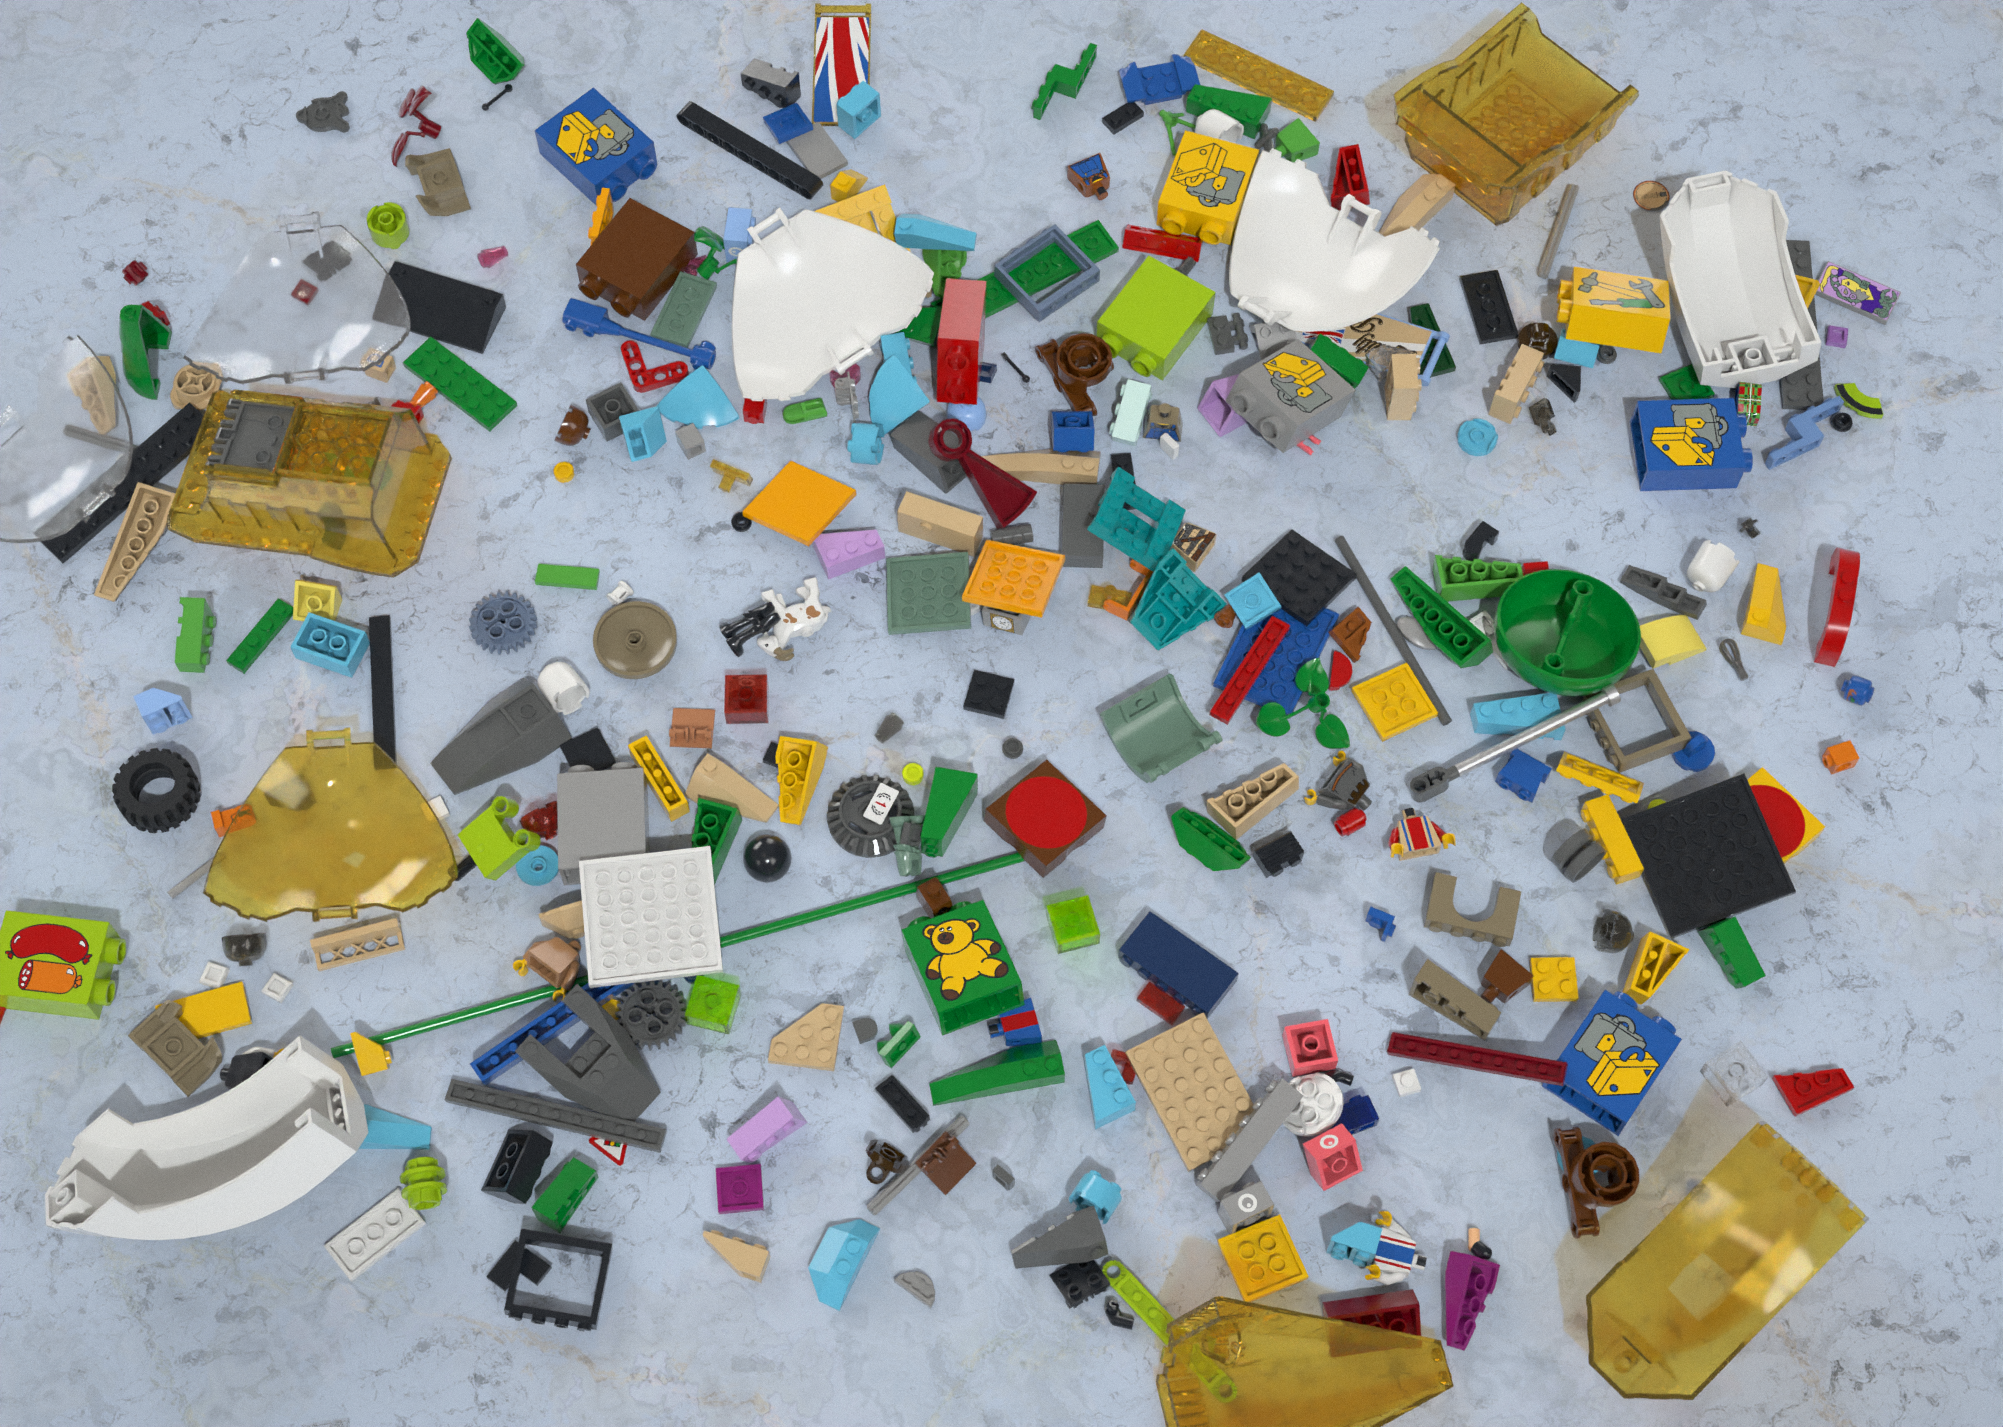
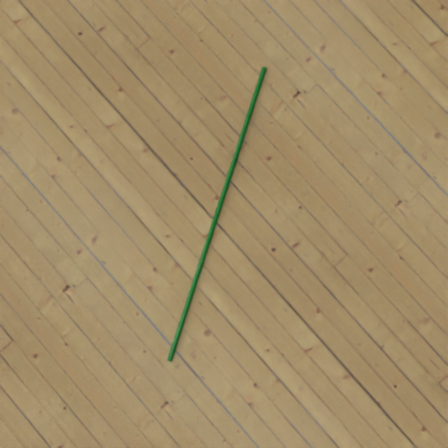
M1018 852L722 936L720 937L721 948L916 893L918 886L934 877L939 880L941 885L1021 863L1025 860ZM588 975L578 977L571 990L576 984L583 987L589 983ZM550 985L368 1038L380 1045H384L552 997L553 993L561 990L562 987L556 988ZM353 1042L331 1048L333 1058L355 1053Z

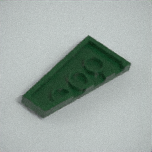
M1429 303L1410 307L1411 324L1440 331ZM1432 338L1420 366V374L1418 375H1423L1438 341L1435 338ZM1446 343L1430 378L1456 370V365Z

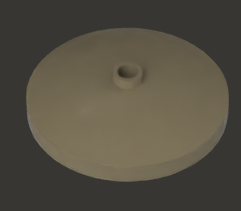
M641 601L626 602L610 609L598 621L593 634V647L599 663L611 674L625 679H642L658 673L668 665L676 651L677 633L672 619L660 607Z

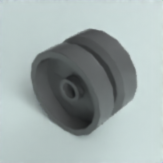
M1585 828L1576 832L1563 843L1551 858V861L1559 869L1566 867L1564 875L1572 883L1577 882L1588 874L1607 852L1599 842L1591 844L1593 836Z

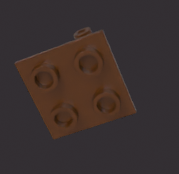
M947 1131L915 1162L918 1168L945 1196L977 1164L958 1144L959 1140L955 1136L951 1137Z

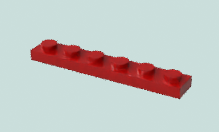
M1274 616L1270 618L1210 710V716L1227 725L1229 724L1290 629L1289 624Z

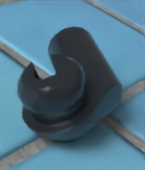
M1340 1070L1324 1073L1335 1082H1341L1351 1086L1354 1078L1353 1075Z
M1109 1301L1105 1307V1314L1113 1326L1132 1330L1134 1318L1123 1316L1118 1302Z

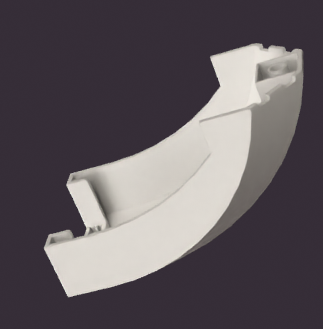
M298 1036L250 1078L228 1092L186 1111L160 1119L133 1124L108 1108L76 1136L72 1144L75 1146V1149L70 1158H64L56 1173L60 1177L54 1187L49 1186L45 1194L46 1226L84 1235L138 1240H169L214 1234L256 1221L284 1208L305 1195L357 1152L368 1134L364 1104L343 1064L302 1036Z

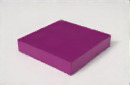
M761 1164L716 1168L719 1214L764 1210Z

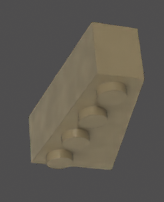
M1429 959L1426 960L1415 977L1409 992L1411 997L1484 1041L1501 1014L1496 1006L1486 1002Z

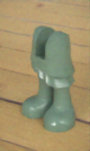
M925 815L890 817V824L893 827L897 842L893 847L900 876H918L921 874L922 851L917 846L901 844L900 840L904 822L922 825Z

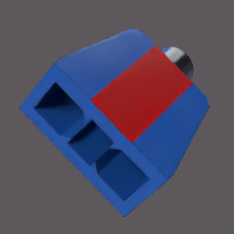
M1025 999V1005L999 1014V1023L988 1025L990 1038L1003 1036L1005 1045L1008 1047L1041 1043L1042 1035L1032 999Z

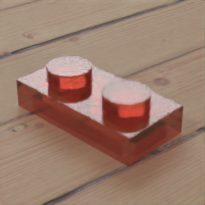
M1151 982L1146 985L1136 1000L1172 1026L1185 1010L1184 1005L1177 1002L1173 997L1160 990Z

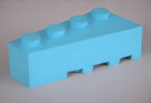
M1546 693L1473 703L1470 717L1474 733L1491 735L1512 734L1514 736L1561 713L1557 695ZM1565 725L1537 739L1547 737L1554 738V740H1562L1566 730Z

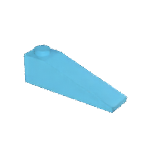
M921 214L899 215L896 219L894 232L896 243L904 248L975 251L977 233Z
M364 1104L368 1134L359 1149L430 1150L431 1126Z

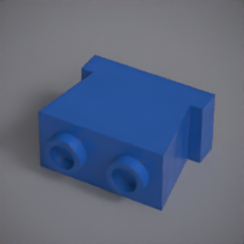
M1515 749L1511 752L1507 764L1498 773L1495 782L1501 788L1517 794L1520 799L1532 803L1540 782L1545 784L1552 768L1521 750Z

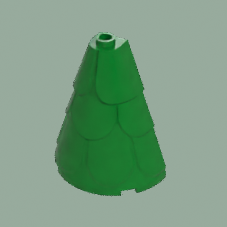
M131 304L124 306L119 314V337L121 341L123 373L128 384L137 394L148 399L157 400L161 382L159 379L152 378L147 354L149 348L168 350L172 331L159 318L154 316L153 312L144 306Z

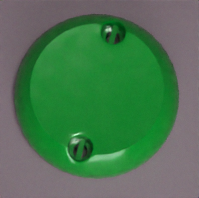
M1561 569L1541 570L1517 579L1503 593L1494 618L1495 640L1508 666L1528 684L1561 696L1593 694L1601 691L1603 687L1611 683H1617L1631 668L1641 643L1640 625L1628 602L1606 583L1576 571Z

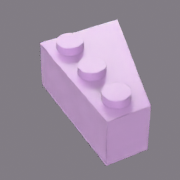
M877 530L820 534L813 541V548L828 580L885 558L884 544Z
M778 1096L729 1136L727 1141L742 1161L754 1162L761 1157L762 1153L808 1122L792 1101Z

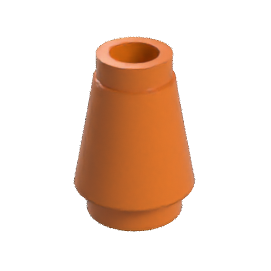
M427 381L424 384L421 383L409 403L415 407L419 405L422 408L436 398L435 395L438 391Z

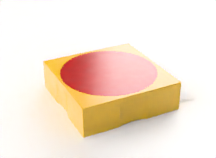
M1763 767L1748 779L1752 792L1785 864L1820 836L1825 826Z

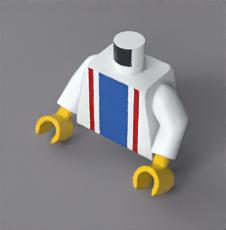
M1380 1211L1379 1214L1382 1215L1383 1220L1376 1219L1375 1223L1377 1225H1384L1385 1228L1382 1227V1233L1372 1265L1365 1267V1269L1370 1270V1274L1365 1275V1279H1374L1385 1285H1390L1408 1278L1411 1267L1424 1270L1427 1257L1414 1254L1416 1242L1392 1219L1390 1212Z

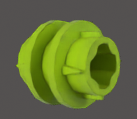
M419 1157L411 1159L406 1163L405 1171L401 1173L399 1178L402 1184L408 1185L402 1189L401 1196L403 1199L408 1200L409 1208L427 1210L441 1204L442 1195L446 1194L448 1190L445 1183L438 1182L446 1176L445 1169L438 1165V1159Z

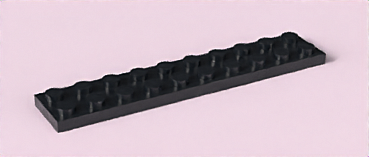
M189 402L40 530L35 537L64 564L128 508L138 482L154 486L217 431L216 426Z

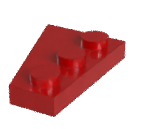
M1843 1068L1820 1070L1804 1074L1802 1072L1793 1073V1075L1785 1076L1774 1075L1772 1077L1795 1117L1855 1088Z

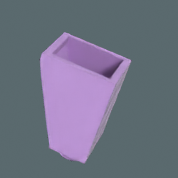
M1239 374L1213 381L1197 407L1219 437L1248 422L1241 415H1238L1226 402Z

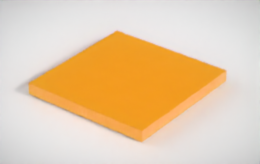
M790 461L742 513L744 517L810 546L857 494L856 490Z
M986 540L963 592L962 601L1042 618L1064 565L1065 555Z

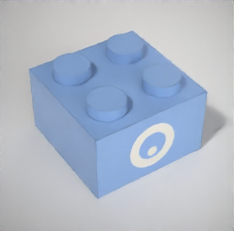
M728 208L723 239L726 262L737 259L738 253L753 243V238L747 230L751 226H756V217H753L752 209Z

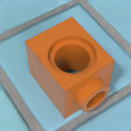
M1851 740L1827 747L1822 755L1823 764L1829 769L1831 775L1855 767L1860 759Z

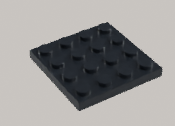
M1292 529L1242 576L1241 581L1245 582L1257 573H1260L1280 603L1281 609L1307 627L1356 579L1357 574Z

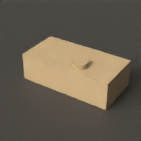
M906 491L897 511L899 532L958 552H968L970 556L975 557L983 538L982 516Z

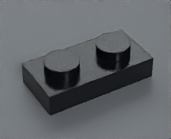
M1135 102L1126 103L1103 117L1102 123L1115 135L1144 117V111Z

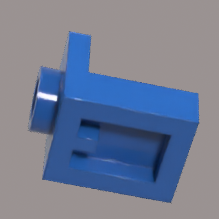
M1370 907L1365 922H1368L1373 928L1385 929L1381 941L1385 942L1387 936L1392 937L1396 925L1393 924L1395 916Z

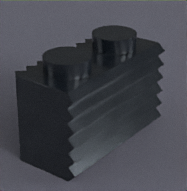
M1290 831L1254 850L1253 859L1266 878L1269 876L1276 877L1284 871V868L1288 866L1295 867L1300 864L1303 859L1304 850Z

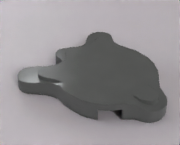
M340 91L332 97H321L311 100V105L297 111V121L316 132H327L330 130H338L343 133L348 132L350 129L349 123L342 119V117L349 114L348 108L344 105L348 100L346 92Z

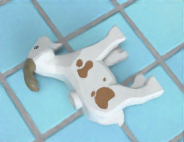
M816 577L804 580V587L795 590L796 594L805 600V603L786 607L781 593L776 596L774 590L761 593L764 602H772L775 606V610L772 613H778L781 618L773 627L774 635L769 636L765 632L764 636L757 640V645L768 655L780 661L791 660L794 657V648L784 650L790 638L797 636L809 637L814 632L819 631L827 622L828 613L831 612V609L828 606H822L819 601L820 592Z

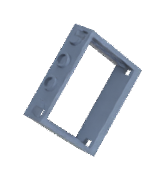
M1054 224L1047 230L1044 229L1037 237L1029 239L1022 247L1013 250L1006 258L1000 259V262L994 265V276L1038 322H1041L1099 282L1100 269ZM1055 242L1084 273L1037 304L1008 273Z

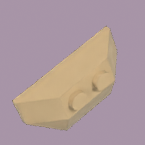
M582 900L538 914L542 926L568 939H577L585 936Z

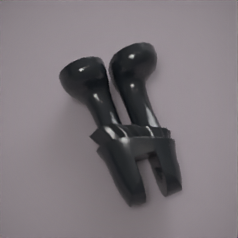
M767 602L755 609L748 610L749 613H744L743 618L733 623L726 622L719 625L728 646L738 658L743 655L744 649L742 645L747 640L760 633L768 632L781 620L778 613H772L775 610L772 602ZM750 624H753V625H752L751 627H749L748 629H746V630H744V631H742L741 633H739V634L736 635V633H737L738 631H740L741 629H743L744 627H746V626H748V625H750Z

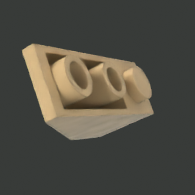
M715 1230L703 1232L704 1241L739 1276L762 1282L770 1260V1254L766 1247L760 1244H754L753 1246L745 1244V1241L738 1237L729 1239L723 1237V1233Z

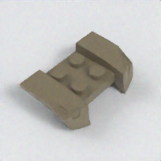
M450 148L424 155L410 154L406 156L405 166L411 175L419 176L425 196L416 195V198L430 216H450L471 209Z
M167 1000L136 1027L128 1037L189 1097L212 1076L222 1062V1053L213 1037L204 1046L178 1020L182 1015V1006Z

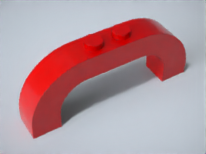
M1837 547L1831 556L1828 574L1834 575L1826 624L1816 647L1815 663L1835 667L1841 656L1852 619L1859 576L1860 553L1857 551Z

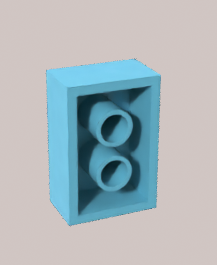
M309 612L290 648L296 659L352 678L370 645V641L365 631Z

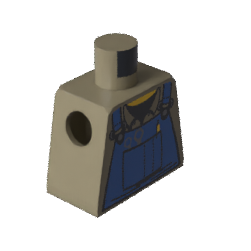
M1167 403L1151 405L1145 418L1143 438L1160 440V437L1167 433L1175 441L1181 442L1183 422L1180 408L1171 407Z

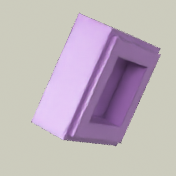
M1828 325L1825 345L1846 348L1848 328Z

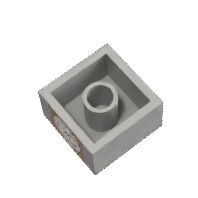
M984 606L982 609L984 626L1023 635L1031 615Z

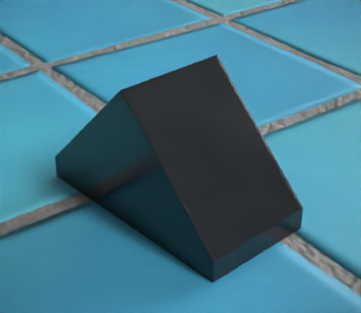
M1550 365L1547 378L1575 403L1581 391V366Z

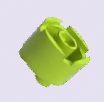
M386 202L379 207L378 205L374 206L368 212L366 219L373 242L378 246L398 249L406 241L410 228L406 215L399 205Z

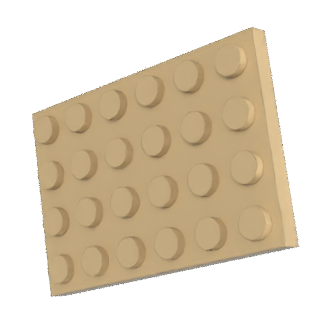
M1204 1013L1125 1052L1128 1061L1188 1172L1211 1161L1218 1150L1222 1152L1227 1145L1225 1141L1233 1132L1236 1134L1240 1128L1238 1125L1245 1115L1250 1116L1254 1110L1252 1108V1100Z

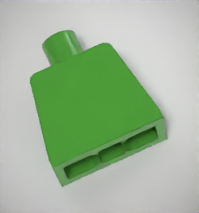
M1297 118L1277 134L1276 147L1274 149L1282 152L1281 157L1284 156L1286 160L1294 163L1297 159L1302 161L1318 155L1320 142L1304 123Z

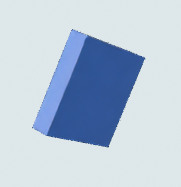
M798 103L763 117L765 125L778 144L813 130L812 123Z

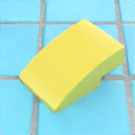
M1686 615L1666 617L1640 625V648L1652 669L1666 663L1671 665L1706 651L1705 645Z

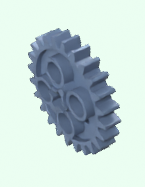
M499 591L497 592V597L489 594L490 600L488 601L482 598L483 605L476 604L478 611L472 610L473 617L469 618L471 624L469 629L476 644L481 645L483 650L489 647L491 654L496 649L498 655H501L502 650H505L507 655H509L512 648L515 652H518L517 646L525 648L524 641L531 642L529 635H535L534 629L537 628V623L535 622L537 621V616L534 614L535 610L534 607H531L530 601L525 602L524 596L518 598L516 592L509 596L508 591L505 592L504 596H501ZM508 609H513L511 612H505ZM489 617H494L492 620H486ZM520 625L519 628L513 629V627Z

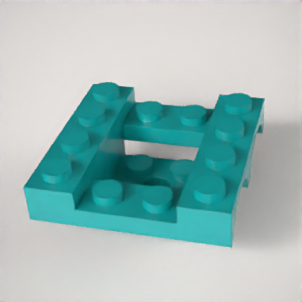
M1118 467L1110 476L1111 482L1098 503V506H1100L1087 530L1154 572L1159 561L1170 551L1186 510L1170 499L1166 503L1135 485L1133 483L1135 480L1134 476ZM1124 503H1128L1156 522L1151 526L1123 508Z

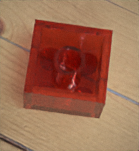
M767 674L725 675L724 714L726 724L769 723V683Z

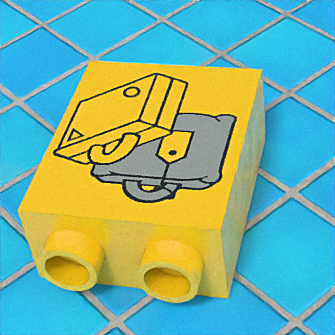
M1185 130L1158 201L1157 226L1163 227L1166 232L1174 235L1187 233L1198 236L1202 241L1211 245L1219 243L1231 245L1241 206L1258 162L1259 150Z

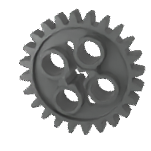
M651 981L650 985L642 982V987L640 988L633 984V992L626 989L628 997L620 996L623 1004L616 1005L617 1009L621 1011L615 1012V1016L619 1018L617 1022L628 1032L634 1045L639 1043L640 1050L645 1045H648L649 1051H651L653 1045H656L660 1050L661 1043L664 1042L666 1046H669V1039L677 1041L675 1033H683L679 1026H686V1021L683 1019L688 1018L687 1012H684L687 1009L686 1004L682 1003L684 999L683 996H678V990L671 991V984L664 988L663 981H660L658 985H655L654 981ZM645 998H653L650 1004L643 1003ZM665 1008L672 1009V1012L669 1014L661 1013ZM633 1016L642 1017L638 1022L630 1021ZM653 1026L660 1027V1030L656 1033L649 1031Z

